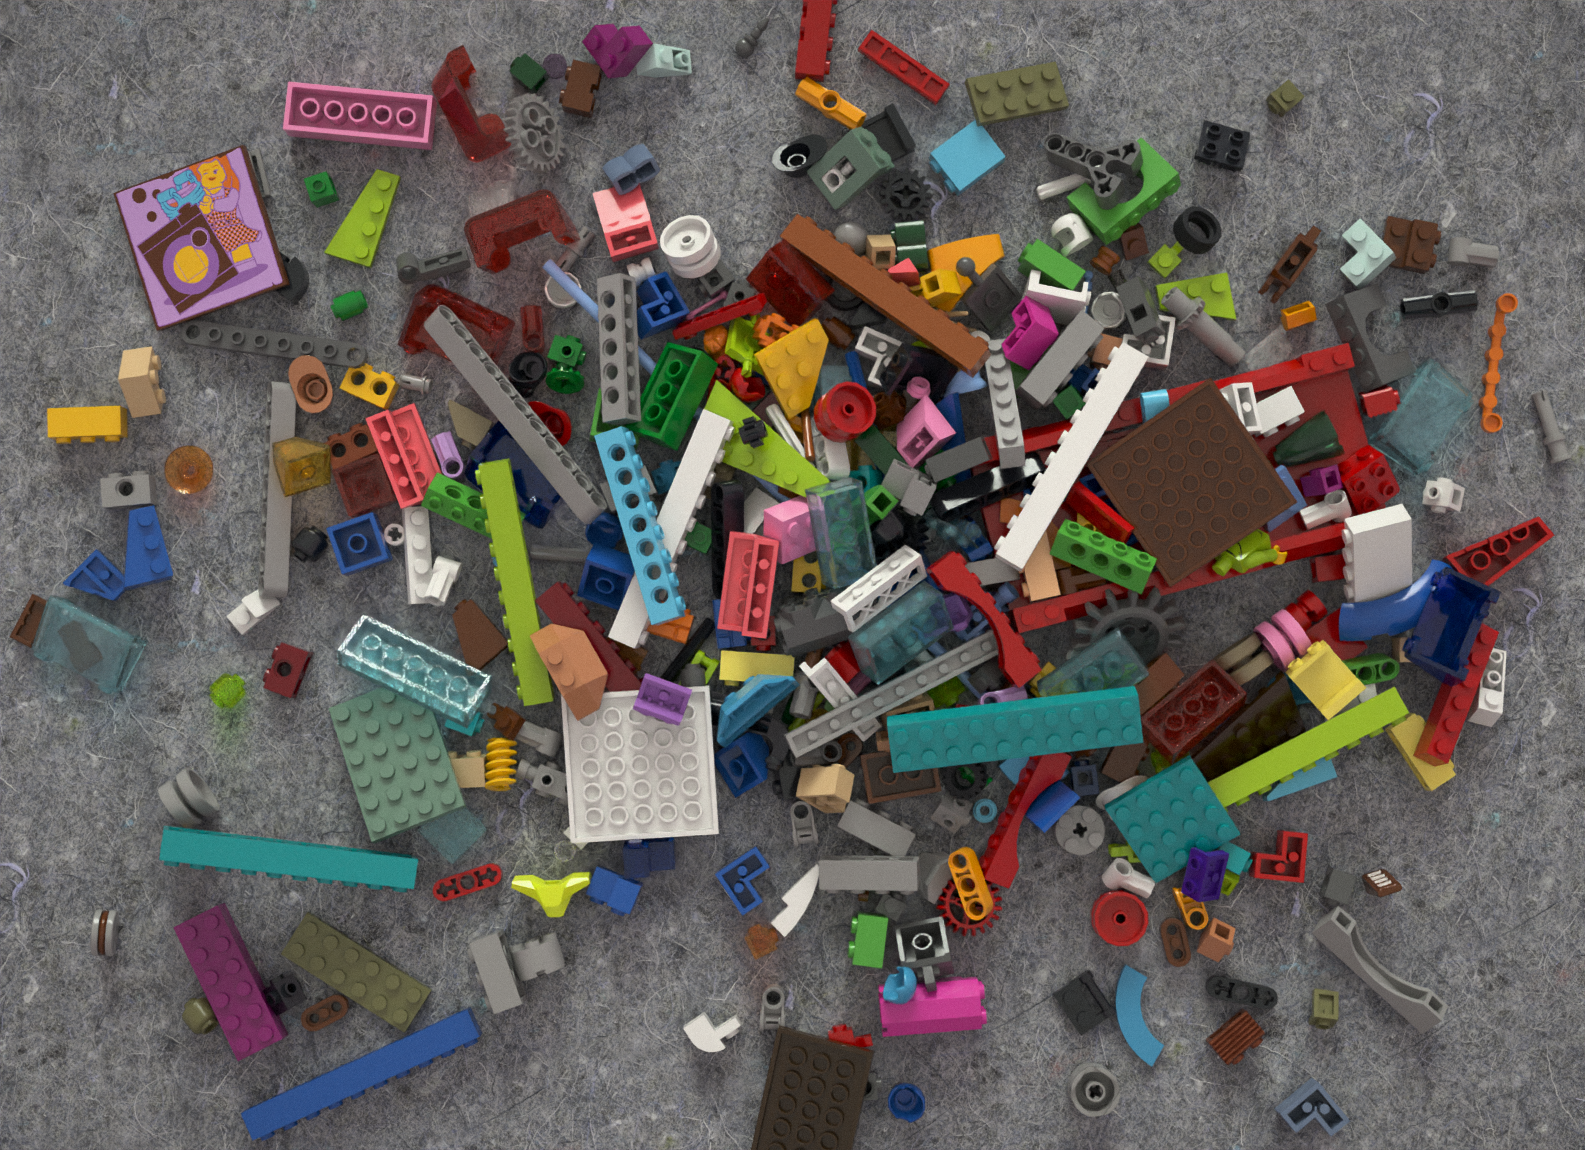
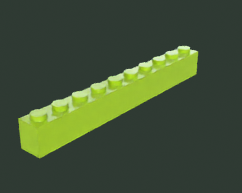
M510 458L480 463L478 466L479 470H475L477 484H482L484 493L480 494L482 509H487L488 518L485 519L486 532L492 535L493 542L489 543L491 557H496L497 566L494 567L496 581L501 582L502 590L498 591L500 604L505 605L506 614H503L505 629H510L511 638L507 640L510 653L514 652L515 662H512L514 676L519 677L520 685H517L518 699H523L524 706L552 702L555 695L551 675L530 638V635L541 630L542 626L538 605L535 602V589Z
M1393 687L1208 782V784L1228 812L1227 806L1235 803L1238 807L1250 800L1248 795L1256 791L1261 795L1271 790L1270 784L1278 780L1281 784L1294 778L1293 772L1299 769L1306 772L1316 767L1315 761L1324 757L1325 761H1328L1339 755L1338 749L1346 746L1349 750L1361 744L1360 738L1369 734L1370 738H1373L1384 732L1383 726L1391 723L1394 727L1406 721L1405 715L1409 714V711L1396 688Z

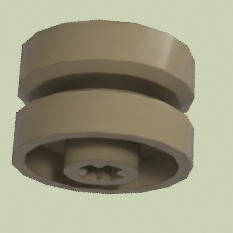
M1255 632L1238 640L1210 661L1216 672H1224L1232 667L1222 679L1228 690H1233L1254 679L1274 662L1268 650H1262L1251 655L1262 643Z

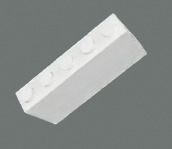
M1403 504L1344 519L1345 529L1342 530V538L1345 548L1342 549V554L1346 562V566L1343 567V573L1347 585H1344L1347 603L1382 599L1412 585V519Z

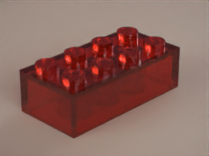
M1212 659L1141 717L1142 735L1173 765L1245 704L1247 693Z

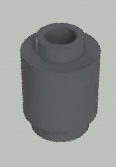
M685 664V669L680 670L681 686H706L705 668H700V664Z

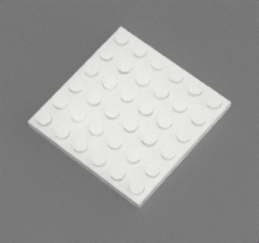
M710 686L686 687L692 689V693L679 726L667 724L661 719L646 716L633 710L639 690L604 692L600 709L577 721L561 695L571 843L719 834Z

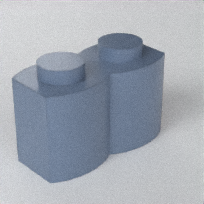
M644 144L633 146L623 156L611 159L602 168L608 181L619 195L632 191L640 182L652 179L660 171L655 158Z

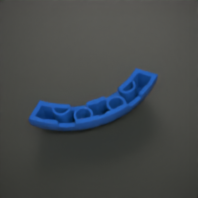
M1432 559L1426 572L1415 583L1398 593L1373 601L1342 603L1339 616L1340 641L1371 640L1372 636L1385 633L1393 636L1426 622L1436 615L1438 608L1445 601L1449 602L1455 594L1459 585L1457 572L1450 565Z

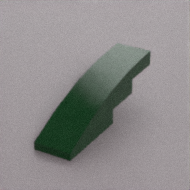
M873 424L855 440L885 476L893 459L908 465L896 447ZM928 503L923 515L932 508L930 503Z

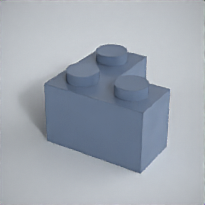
M1312 1077L1274 1108L1295 1133L1315 1119L1324 1132L1332 1137L1350 1122L1320 1083Z

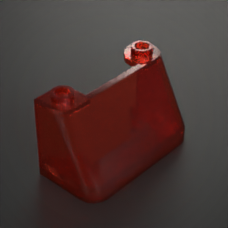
M464 45L448 53L432 80L431 88L466 157L472 162H481L509 148L511 142L505 140L509 135L503 130L505 126L499 116L489 113L478 118L465 90L471 88L469 83L470 76L476 70Z
M546 189L538 190L473 216L467 220L464 226L465 235L477 268L492 275L504 271L510 265L511 255L508 248L552 231L555 240L563 245H569L581 240L576 226L556 195Z
M429 284L415 293L397 344L398 346L404 348V351L409 354L417 355L426 350L452 362L424 327V322L437 307L444 305L452 310L497 365L515 326V322L512 319L438 285Z

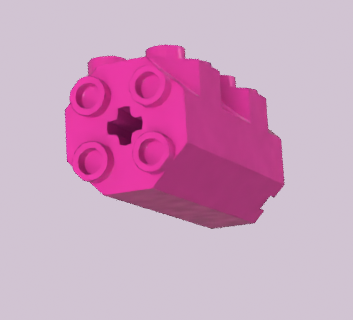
M945 977L935 980L937 990L927 992L925 981H917L914 996L903 1005L885 1001L883 993H878L882 1036L982 1029V1024H987L986 1009L981 1006L980 1000L985 999L984 985L981 981H978L977 977ZM885 984L878 985L879 992H883Z

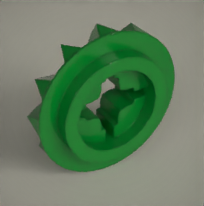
M561 366L560 369L552 368L550 372H547L545 382L553 391L562 394H572L583 389L584 376L580 374V371H573L572 367L565 369Z

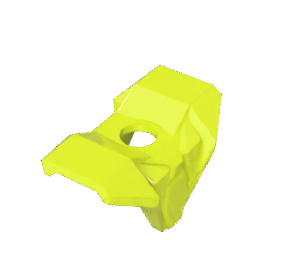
M575 872L562 880L547 881L534 875H518L514 877L511 888L537 900L548 917H561L564 915L572 895L590 884L592 874L591 872Z

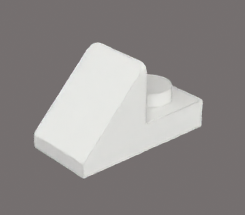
M258 590L244 597L241 600L243 603L227 615V618L241 635H245L279 607L281 603L276 597H260Z

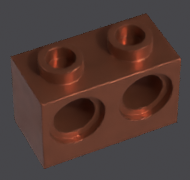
M356 424L349 428L350 432L343 435L341 433L333 434L327 438V442L322 444L334 471L339 473L380 455L368 424ZM366 435L368 437L367 445L358 447V438ZM344 445L346 448L345 454L342 457H336V448Z

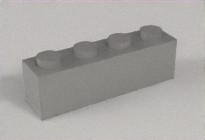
M822 855L819 859V890H826L827 893H840L841 890H850L853 894L865 893V890H875L876 894H888L890 891H899L900 894L909 895L914 894V891H918L921 885L920 856Z

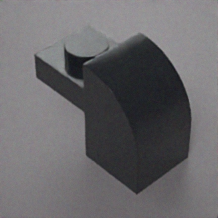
M280 252L290 285L275 291L297 305L308 289L309 273L305 265L294 256L289 263L290 259Z

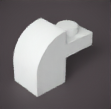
M703 1012L685 1024L683 1029L696 1047L706 1052H717L726 1048L722 1038L730 1039L739 1032L738 1027L741 1026V1022L737 1015H734L715 1028L707 1014Z

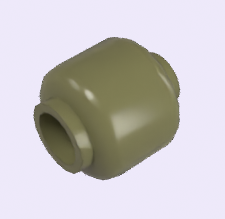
M206 997L192 998L184 1005L185 1010L182 1013V1020L195 1034H208L219 1024Z

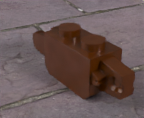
M1313 225L1306 235L1302 233L1297 235L1265 277L1267 280L1258 293L1263 295L1268 291L1271 283L1279 287L1270 300L1275 304L1281 295L1295 282L1318 250V245L1314 241L1321 230Z

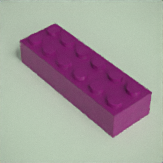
M225 903L217 905L173 927L237 1061L289 1035L280 1016H276L272 1007L266 1001L263 992L266 987Z

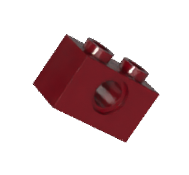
M281 642L280 646L277 645L272 653L274 661L271 669L268 668L264 674L263 682H265L263 688L289 698H296L313 653ZM289 663L291 673L285 677L281 673V667L283 664Z

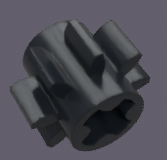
M754 416L743 419L744 426L738 428L743 444L747 445L750 443V446L753 448L764 445L763 439L768 437V432L763 420L757 421Z

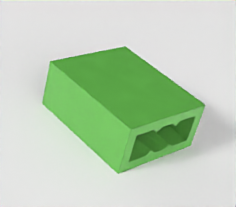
M1036 239L1033 245L1028 243L1018 259V262L1021 263L1018 271L1029 277L1031 270L1041 271L1039 284L1071 291L1074 290L1086 272L1039 239Z

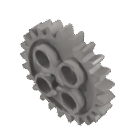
M527 93L514 98L513 102L508 104L510 109L505 110L508 118L503 119L508 125L503 130L509 135L505 139L507 142H511L509 151L514 150V159L520 158V166L526 165V171L532 170L534 174L538 172L544 173L556 168L555 165L560 163L559 157H563L560 149L565 148L564 144L561 143V139H564L565 136L560 134L563 126L557 124L559 116L554 117L555 109H549V102H543L542 96L536 97L535 93L530 95Z

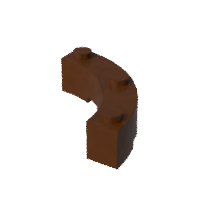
M1166 652L1152 659L1132 678L1134 682L1127 686H1135L1137 690L1140 715L1166 693L1171 694L1180 686L1178 681L1184 676V673ZM1098 748L1071 751L1070 753L1075 759L1083 755L1089 757Z

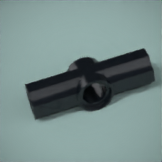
M1475 290L1452 293L1439 292L1435 295L1402 298L1400 312L1403 320L1424 317L1437 318L1442 315L1477 311L1478 297ZM1435 300H1440L1443 303V310H1438L1435 307Z

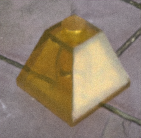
M296 436L272 443L273 463L285 497L331 484V448L329 445Z

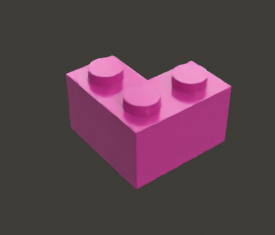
M1025 296L1011 313L1016 327L1001 345L1007 359L1029 370L1041 359L1045 350L1056 341L1059 333L1049 308Z

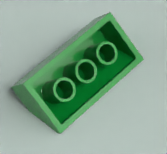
M667 342L640 398L641 421L630 423L626 428L659 446L677 451L718 363L703 351Z

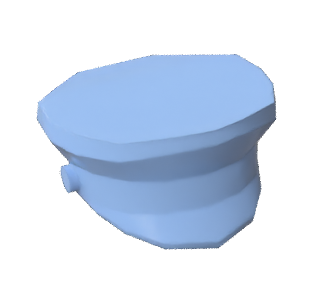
M961 370L955 374L945 389L943 398L955 392L962 395L982 389L988 385L981 378L979 371L972 378Z

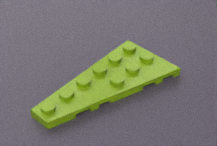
M716 380L704 409L733 421L732 427H735L731 440H726L723 447L725 455L722 462L822 504L831 481L765 422L768 437L763 439L764 445L756 448L751 447L750 443L744 445L738 430L739 427L744 426L742 420L752 416L757 421L761 419Z

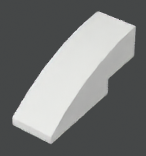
M818 863L782 896V900L787 906L771 921V924L784 937L797 924L813 896L819 876Z

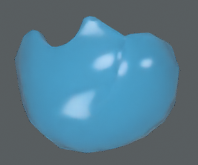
M897 967L896 969L899 973L890 974L887 977L883 990V999L894 1004L903 1005L914 996L917 988V979L911 968Z

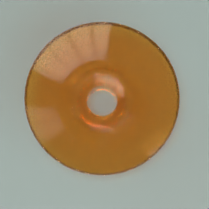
M192 445L181 446L168 456L164 466L165 478L168 484L178 492L185 494L197 493L203 490L212 479V460L199 447ZM193 466L195 468V472L192 475H189L187 470L189 467Z

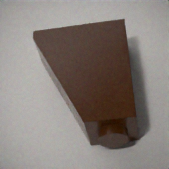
M464 599L455 606L456 612L452 616L468 672L475 676L508 647V640L473 599L469 601Z

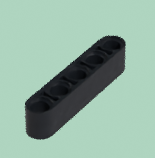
M1031 452L1025 454L1026 466L1001 469L999 465L934 493L929 503L941 523H948L1033 487L1032 484L1038 473L1044 474L1046 467L1038 453Z
M738 479L716 482L711 487L712 590L718 599H721L730 531L744 533V489Z

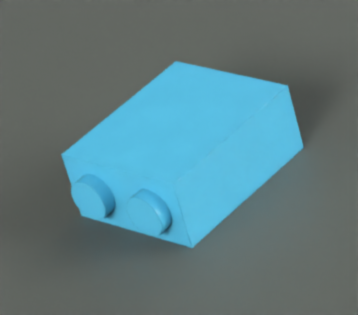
M974 120L933 150L929 156V165L936 174L940 172L945 179L943 183L951 193L955 192L959 196L1001 165L1006 156L984 127L977 126L976 120Z

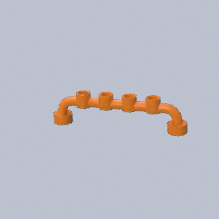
M1505 293L1496 300L1497 309L1494 325L1488 329V335L1492 339L1491 348L1485 352V359L1489 362L1488 372L1482 376V383L1486 387L1485 395L1479 400V406L1483 409L1480 425L1486 433L1497 432L1503 425L1500 415L1492 412L1493 408L1497 405L1495 388L1496 384L1500 381L1498 365L1499 360L1503 357V350L1501 349L1502 336L1506 334L1504 318L1505 314L1513 312L1518 306L1517 298L1511 293Z

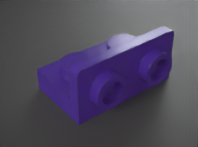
M1197 847L1191 848L1181 892L1197 902L1219 899L1229 853L1223 850L1204 852Z

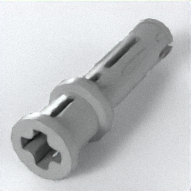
M1547 390L1532 394L1531 397L1533 398L1546 437L1543 443L1547 445L1551 456L1550 464L1560 463L1573 458L1572 454L1568 453L1564 441L1566 436L1560 433Z

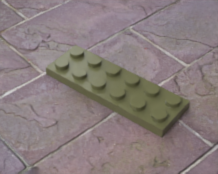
M311 912L306 913L281 953L290 961L404 1033L408 1030L432 991L431 988Z

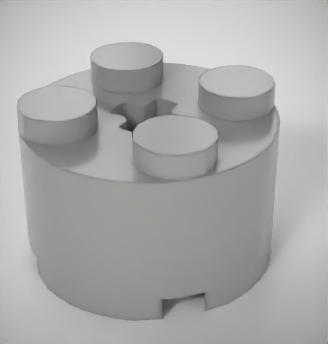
M1073 805L1052 825V833L1056 843L1065 851L1075 855H1086L1095 851L1102 844L1105 827L1102 818L1095 810L1083 805ZM1076 824L1084 827L1080 836L1073 833V829H1076Z
M556 932L542 936V940H540L539 936L525 940L524 946L522 943L508 947L519 981L538 977L537 975L548 974L565 966Z
M1086 1062L1077 1067L1068 1079L1067 1092L1069 1098L1084 1115L1089 1117L1106 1115L1117 1106L1120 1099L1119 1084L1116 1077L1105 1066ZM1091 1086H1092V1087H1095V1086H1096L1097 1089H1098V1092H1097V1093H1095V1092H1092V1093H1091V1092L1089 1091V1088H1090Z

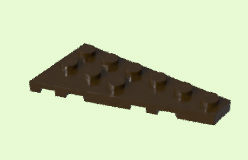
M1282 671L1275 676L1276 680L1267 688L1265 686L1258 691L1259 695L1251 703L1244 704L1217 729V734L1210 740L1205 739L1200 744L1201 748L1191 756L1207 782L1306 732L1286 676Z

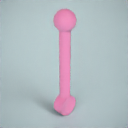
M723 290L719 296L694 311H690L685 319L694 318L696 314L721 299L726 300L728 291Z

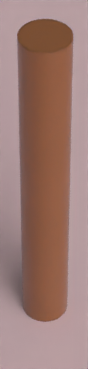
M808 407L800 412L805 459L808 462H812L815 460L810 408Z

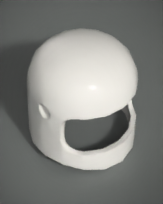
M1075 213L1060 217L1051 228L1053 238H1057L1063 246L1061 253L1064 257L1084 248L1094 239L1082 217Z

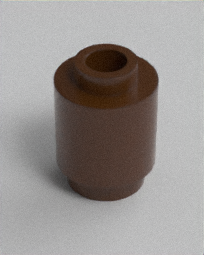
M835 316L832 319L827 317L821 324L829 339L828 342L837 349L841 348L845 351L856 336L851 332L852 329Z

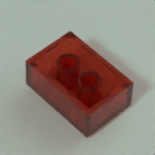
M786 239L771 247L746 277V280L759 293L765 294L767 302L791 326L794 324L801 327L810 321L835 292L828 282Z

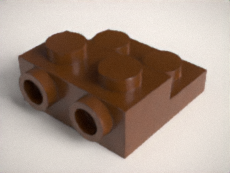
M1388 216L1385 221L1382 241L1394 252L1396 259L1387 267L1425 274L1429 271V268H1433L1437 257L1436 254H1433L1434 245H1438L1441 238V231L1437 230L1438 224L1418 219L1410 221Z

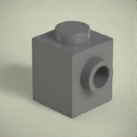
M741 280L739 283L732 282L723 307L755 296L756 290L752 289L753 285ZM748 314L740 317L746 320Z

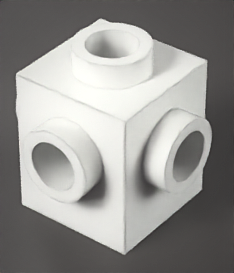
M1437 478V481L1427 480L1426 488L1422 494V504L1430 507L1431 512L1445 514L1446 510L1460 512L1465 488L1452 483V480L1447 478Z

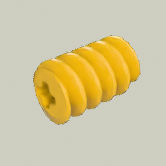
M490 738L487 740L489 743L486 745V750L489 752L486 754V760L488 761L486 770L489 772L485 774V778L488 780L485 783V788L491 791H508L511 789L509 785L516 783V779L509 778V775L516 774V770L511 769L510 766L517 764V761L510 759V756L517 755V751L510 749V747L516 746L517 741L508 738Z

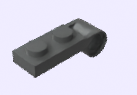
M466 247L419 261L412 253H402L396 259L398 278L405 284L438 279L443 275L462 272L471 267Z

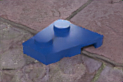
M97 549L63 582L66 586L116 601L125 592L123 591L124 574Z

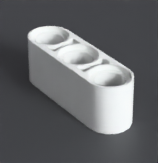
M813 416L811 426L817 470L831 481L845 482L850 474L846 443L833 442L824 437L817 429Z

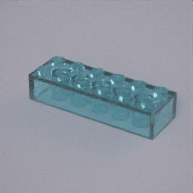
M364 614L337 650L338 666L465 728L469 727L492 692L491 675Z

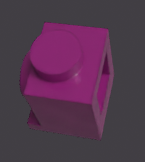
M1337 464L1309 470L1310 475L1300 478L1305 497L1328 494L1343 488Z

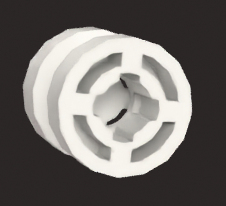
M649 257L642 259L641 264L631 263L626 265L629 275L635 277L636 287L641 286L647 278L655 276Z

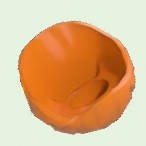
M722 325L705 329L703 335L704 350L715 361L718 357L725 354L728 330ZM726 360L722 364H719V366L722 367H731L727 365Z

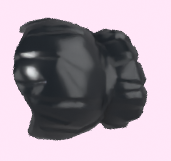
M537 352L519 353L509 364L508 372L510 377L508 380L523 398L533 396L535 388L546 377L548 370L547 361L542 354Z

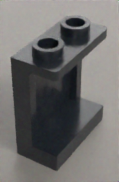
M893 103L886 106L882 113L864 121L862 127L874 134L878 145L891 157V162L915 151L916 144ZM845 128L844 130H842V138L850 131V129L847 130V128Z
M902 343L893 354L885 370L882 371L879 380L885 394L891 395L895 388L906 390L907 383L912 378H925L930 383L931 389L928 397L935 405L957 373L958 368L932 349Z

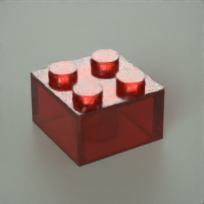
M378 453L332 470L347 514L352 518L398 502Z

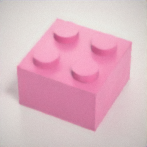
M800 495L764 510L763 537L779 541L777 562L785 564L820 549L821 506Z

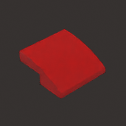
M1338 608L1319 622L1313 624L1305 633L1311 644L1317 641L1320 643L1324 640L1341 660L1351 659L1368 647L1364 641H1340L1339 616L1341 608Z

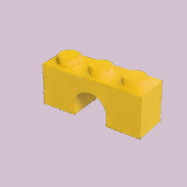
M945 269L932 271L920 277L921 284L909 287L912 290L911 293L916 297L921 295L931 303V307L961 295L956 271Z

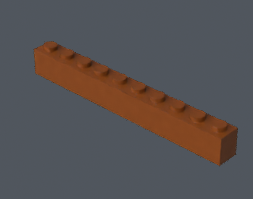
M797 214L782 232L780 238L786 247L973 378L991 356L989 344L982 337H973L969 334L970 331L960 322L957 324L949 320L950 316L941 309L937 311L930 306L931 303L921 295L918 297L911 293L912 290L903 282L898 284L893 281L891 274L882 268L879 271L873 267V262L866 256L862 255L860 258L854 253L855 250L845 242L840 244L835 240L836 237L827 229L824 231L820 230L817 227V223L810 217L806 216L803 218Z

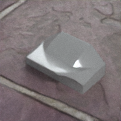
M944 851L938 853L922 852L920 854L921 885L917 893L933 904L936 903L938 897L943 892L942 888L946 887L948 880L950 881L952 877L948 865L950 855Z

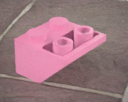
M925 395L904 417V421L897 424V450L908 465L913 468L924 464L926 459L936 454L956 434L955 430L928 395Z

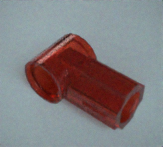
M526 305L520 308L522 342L526 352L542 354L546 347L541 306ZM532 338L540 340L539 346L535 348L529 347L528 342Z

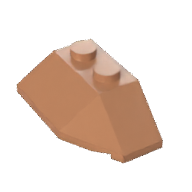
M549 624L530 635L542 661L577 721L599 710L608 673L585 632L565 626Z

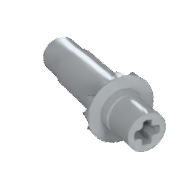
M1177 287L1172 288L1166 293L1161 303L1176 318L1174 326L1176 329L1183 330L1187 328L1229 367L1236 365L1242 359L1245 351L1203 310L1205 302L1201 297L1193 300L1189 299Z

